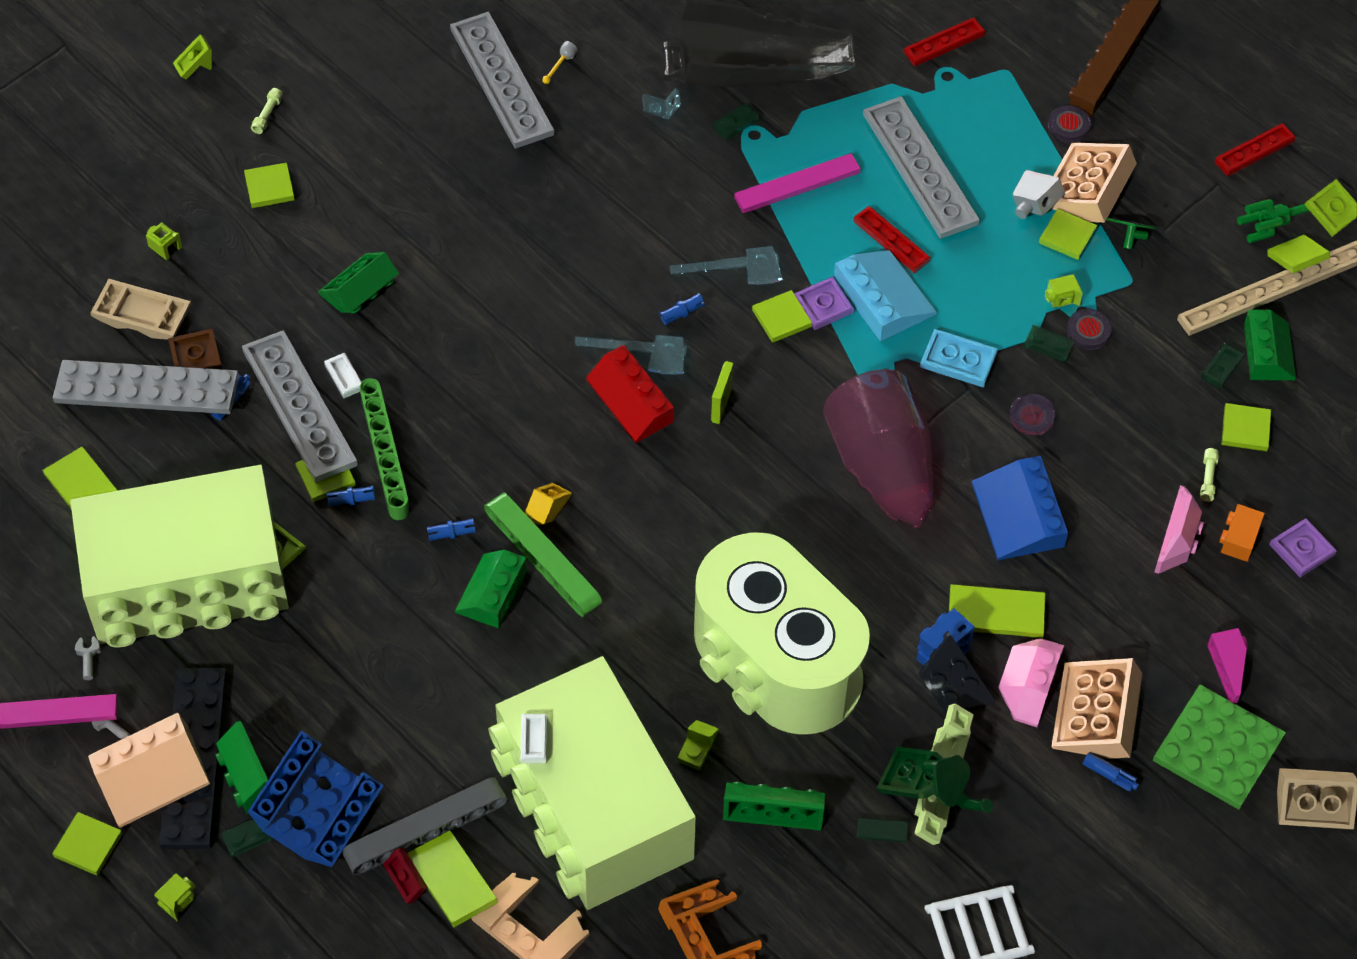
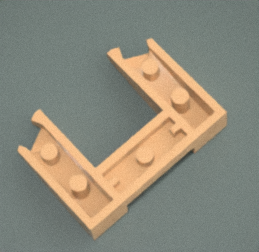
M512 873L492 890L498 904L471 918L473 922L520 959H568L589 936V931H583L578 921L582 918L578 910L571 914L544 941L511 917V912L539 883V879L531 877L530 881L516 878V873Z

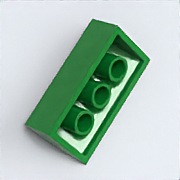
M743 782L726 783L723 820L822 830L825 793H820L814 789L801 791L791 787L772 788L765 784L753 786L746 785Z

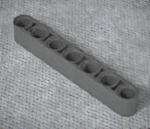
M494 777L488 778L347 845L342 850V854L353 875H359L383 864L397 848H404L406 852L411 851L449 830H455L502 807L508 799L497 779Z

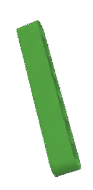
M368 378L360 384L361 400L388 512L393 519L403 520L409 515V502L380 384L376 379Z
M506 493L500 494L484 505L490 519L577 614L584 617L602 604L600 595Z

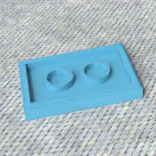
M934 329L920 367L984 388L998 348Z

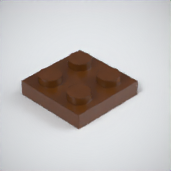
M213 329L168 338L175 367L222 369Z

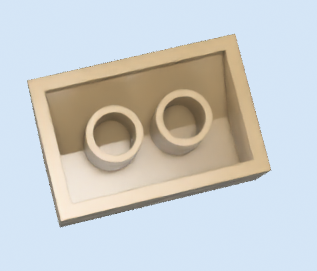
M1279 768L1277 787L1279 825L1354 829L1357 806L1356 776L1354 773Z

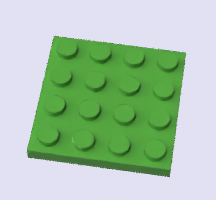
M1199 685L1156 752L1153 761L1240 810L1286 732L1206 687Z

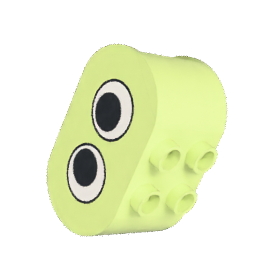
M746 533L729 538L714 547L705 556L698 569L695 587L694 638L697 649L702 657L700 665L705 674L716 683L724 679L734 689L732 692L733 699L744 713L751 715L756 711L768 724L785 732L793 734L823 732L835 727L850 715L862 693L863 672L860 665L866 656L870 637L867 621L859 609L791 544L778 536L767 533Z

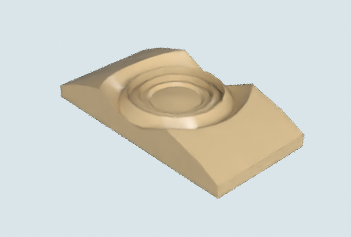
M108 279L91 311V316L117 329L129 328L139 331L150 338L168 339L175 337L191 306V301Z

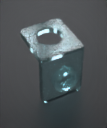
M675 88L666 100L643 94L644 112L669 119L680 106L679 89ZM675 97L674 104L671 107L672 99Z

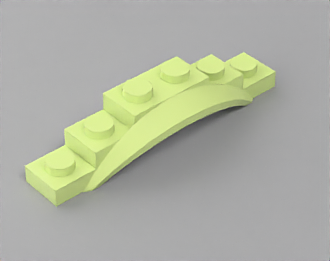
M955 703L949 705L944 726L937 729L933 747L930 751L939 753L943 758L954 754L960 755L963 758L971 733L970 726L973 714ZM935 794L924 799H918L914 814L919 817L915 835L932 845L940 843L943 829L947 825L950 807L945 806L939 801Z

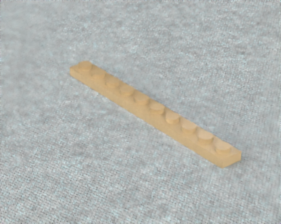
M1357 241L1330 251V258L1294 274L1289 270L1282 271L1178 315L1177 320L1190 336L1243 314L1248 310L1255 309L1357 266Z

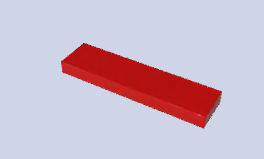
M973 17L905 47L904 54L915 67L985 36V30Z
M1282 123L1216 157L1215 164L1228 177L1295 142L1296 137Z
M868 206L854 216L853 222L886 250H890L894 257L914 274L930 262L931 257L872 207Z

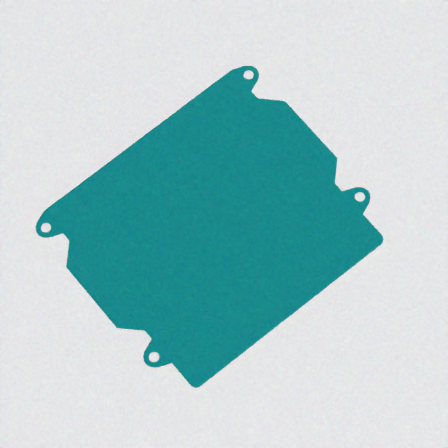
M942 67L934 76L935 90L922 94L895 84H889L801 111L790 133L786 136L776 138L765 128L755 125L748 126L742 132L741 150L759 185L852 153L860 167V174L770 204L811 285L834 277L835 263L854 254L887 251L853 222L854 216L868 206L872 207L931 257L930 262L915 274L898 259L897 261L937 312L935 316L881 342L851 302L854 313L831 323L857 375L872 387L885 389L893 384L895 379L894 362L907 358L921 363L934 329L998 348L999 351L1035 339L1048 312L1061 309L1070 318L1077 321L1080 316L1075 313L1079 307H1086L1089 310V315L1095 316L1097 312L1095 297L1128 287L1133 282L1132 276L1100 222H1091L1097 225L1096 231L1079 260L1039 244V239L1056 210L1050 208L1041 216L1029 213L1025 219H1021L1015 214L1017 206L1013 198V192L1024 172L1028 170L1054 176L1062 162V158L1012 73L1008 70H999L968 79L952 67ZM944 72H950L954 78L951 81H945L941 75ZM902 96L980 219L979 225L940 239L863 116V110ZM758 131L761 137L757 140H752L748 136L749 132ZM1074 274L1083 293L1080 306L1070 304L1058 308L1052 307L1045 297V290H1047L1049 280ZM880 372L887 375V381L878 383L875 381L874 376Z

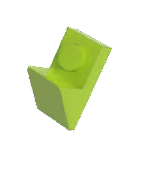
M201 34L173 62L180 76L186 80L200 65L209 70L212 69V51Z
M696 720L687 730V739L680 751L677 762L700 771L718 734L719 728Z

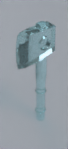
M773 246L746 249V257L669 266L670 274L747 267L748 284H769L782 281L778 253L774 252Z
M656 335L654 343L575 337L576 346L616 349L625 345L632 352L651 353L648 371L660 374H683V356H686L687 346L683 345V337Z

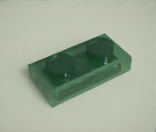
M745 103L715 121L713 129L725 141H728L744 129L757 123L759 115Z
M1032 325L1024 347L1066 362L1074 340Z
M1224 343L1203 371L1201 379L1221 389L1242 361L1244 354Z
M254 819L221 833L231 858L274 839L263 832Z

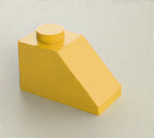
M554 483L536 488L532 493L525 514L531 517V521L536 524L543 525L549 523L556 518L572 493Z

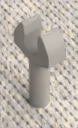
M94 636L91 641L92 645L89 648H84L82 638H79L75 645L76 654L83 657L84 680L93 679V656L101 653L100 644Z
M113 720L92 721V725L97 731L107 728L121 740L130 736L127 731Z

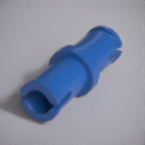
M699 293L683 302L680 300L676 302L675 306L660 312V316H663L660 318L665 325H668L680 317L685 318L688 316V313L705 306L704 300Z
M373 485L356 489L348 487L347 490L327 492L329 507L342 504H350L351 506L355 505L356 502L376 500Z
M473 518L458 522L450 520L447 521V524L427 527L428 533L438 532L437 534L428 535L429 541L448 537L455 539V536L476 533L475 526L465 528V526L474 525Z

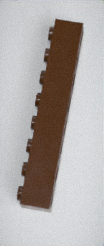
M1129 0L1128 4H1124L1120 13L1121 16L1116 17L1113 22V29L1111 31L1108 30L1105 34L1103 45H1098L1095 51V58H1090L1086 66V72H1081L1077 80L1078 85L1071 88L1068 98H1070V108L1090 117L1093 116L1160 8L1162 0Z

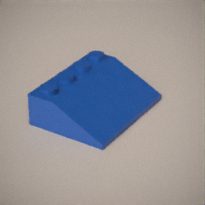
M1041 456L1017 460L972 480V486L997 560L1065 547L1068 531Z

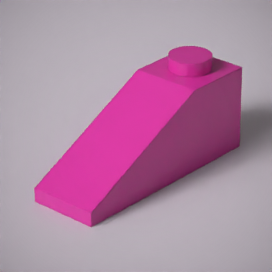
M1239 628L1211 634L1207 645L1228 700L1236 705L1241 694L1246 650L1248 649L1247 640L1244 636H1241Z

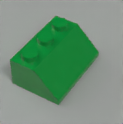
M385 252L365 253L320 289L318 293L341 313L353 314L362 308L361 304L375 298L378 295L377 291L391 285L394 282L393 278L399 272Z
M1248 310L1244 322L1250 380L1295 381L1296 374L1289 323L1272 310Z
M507 550L483 554L455 613L499 629L527 572L526 557Z
M238 721L216 743L219 752L215 756L219 766H225L227 770L224 776L228 786H234L236 790L233 796L238 808L243 806L246 814H248V810L268 779L242 722Z

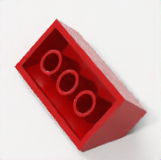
M625 345L605 354L586 377L587 382L635 443L674 422L673 405Z

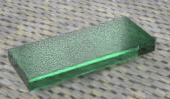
M858 818L857 838L906 843L907 822Z

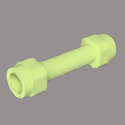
M272 88L269 91L265 107L260 116L255 117L252 122L251 129L253 132L262 134L265 131L269 115L274 106L279 105L282 100L283 93L281 90Z
M1214 448L1205 450L1203 460L1206 467L1204 484L1200 489V499L1206 502L1214 500L1216 489L1213 481L1219 452Z

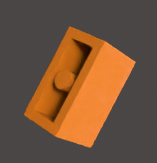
M1237 504L1235 512L1230 511L1226 524L1230 525L1229 530H1223L1219 543L1223 544L1221 553L1248 562L1264 513Z

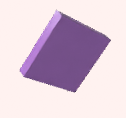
M830 277L794 294L810 318L814 330L854 313V308L834 277Z
M1306 518L1272 539L1269 544L1300 578L1335 556L1337 552Z

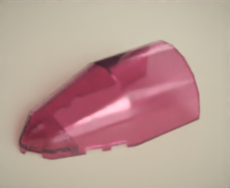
M889 369L869 371L855 376L838 386L828 396L823 408V414L844 466L857 477L859 484L872 494L873 500L889 518L896 521L898 519L913 524L915 528L920 527L934 505L932 437L909 380L900 371Z

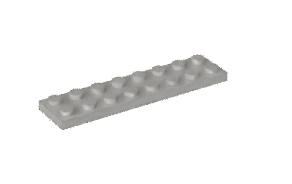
M486 12L450 24L457 43L514 148L516 149L553 136L554 129L490 13Z
M902 96L864 109L863 116L939 238L942 239L979 225L980 219Z
M284 330L243 345V353L314 482L316 483L356 467L357 460Z
M62 360L52 399L54 403L231 414L239 373L235 370Z

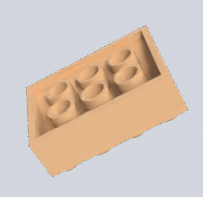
M1072 143L1054 174V177L1060 178L1065 194L1051 209H1061L1089 222L1105 223L1137 164L1130 145Z
M1133 658L1068 662L1064 664L1051 746L1053 749L1085 755L1090 752L1098 757L1107 759L1131 757L1142 672Z
M179 713L88 756L95 777L120 828L210 784L189 727Z

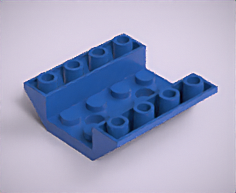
M300 731L248 810V813L263 832L302 858L332 867L384 785L364 772L358 777L319 751L322 744L303 731ZM321 778L327 779L330 783V789H321L318 785V780ZM294 818L301 819L304 822V829H295L292 825V820Z

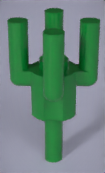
M1267 199L1246 205L1245 211L1247 214L1237 217V222L1239 225H1243L1257 220L1260 221L1255 224L1257 232L1247 235V241L1252 243L1274 236L1275 228L1289 224L1291 221L1290 217L1306 213L1309 209L1304 204L1292 208L1282 204L1274 206L1273 200Z

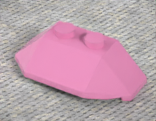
M1180 485L1154 571L1158 574L1187 562L1189 554H1195L1198 540H1194L1195 534H1201L1204 522L1200 521L1201 509L1185 486Z
M1040 638L1012 647L999 690L1015 721L1034 727L1038 726L1064 645Z

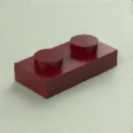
M397 848L383 863L406 904L414 903L428 888L404 848Z

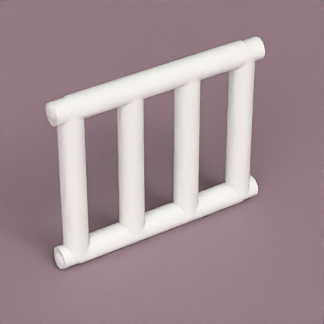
M1013 885L925 905L926 913L931 914L945 959H955L940 911L953 908L955 909L970 959H1015L1035 953L1033 945L1028 943L1012 896L1014 894ZM1003 897L1019 947L1008 950L1004 949L988 900ZM979 903L995 953L980 956L964 906Z

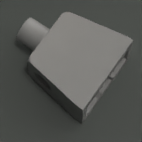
M1026 170L1013 192V198L1017 206L1015 214L1021 219H1025L1029 213L1040 216L1044 215L1065 194L1060 178Z

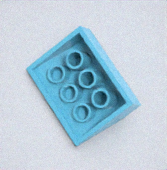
M890 250L854 254L835 263V281L880 342L937 314Z

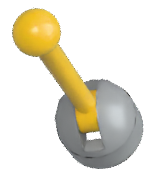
M569 41L563 43L560 48L561 58L549 74L543 77L542 81L544 84L550 83V78L564 59L570 60L575 57L578 49L573 43Z

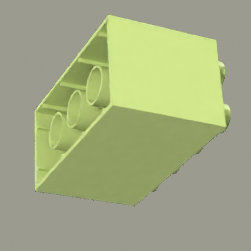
M262 464L70 499L83 598L100 645L107 643L111 647H125L131 645L138 637L154 634L160 638H173L180 635L185 628L203 625L208 629H220L229 625L233 619L251 616L255 620H267L275 617L280 610L289 609Z
M603 656L496 704L497 724L488 728L491 740L495 746V749L491 750L494 764L502 777L509 774L512 775L517 787L512 790L513 797L523 817L531 814L534 815L539 829L534 830V835L543 855L546 858L554 854L556 855L561 870L556 872V875L568 899L579 895L585 908L589 910L694 860L696 817ZM521 714H547L546 763L521 764Z

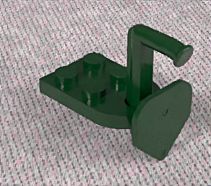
M896 746L876 788L883 794L924 799L935 794L936 798L947 807H953L957 804L962 809L983 811L984 813H990L993 810V802L990 799H970L963 793L970 777V767L960 755L956 754L943 758L934 751Z

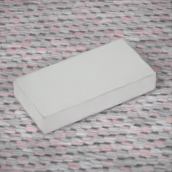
M345 353L324 361L325 367L343 398L360 392L361 380Z
M521 714V764L546 763L547 714Z

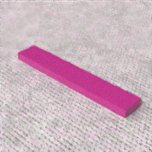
M852 153L736 192L734 193V198L742 213H746L860 174V167Z
M117 694L0 703V729L117 720L118 696Z

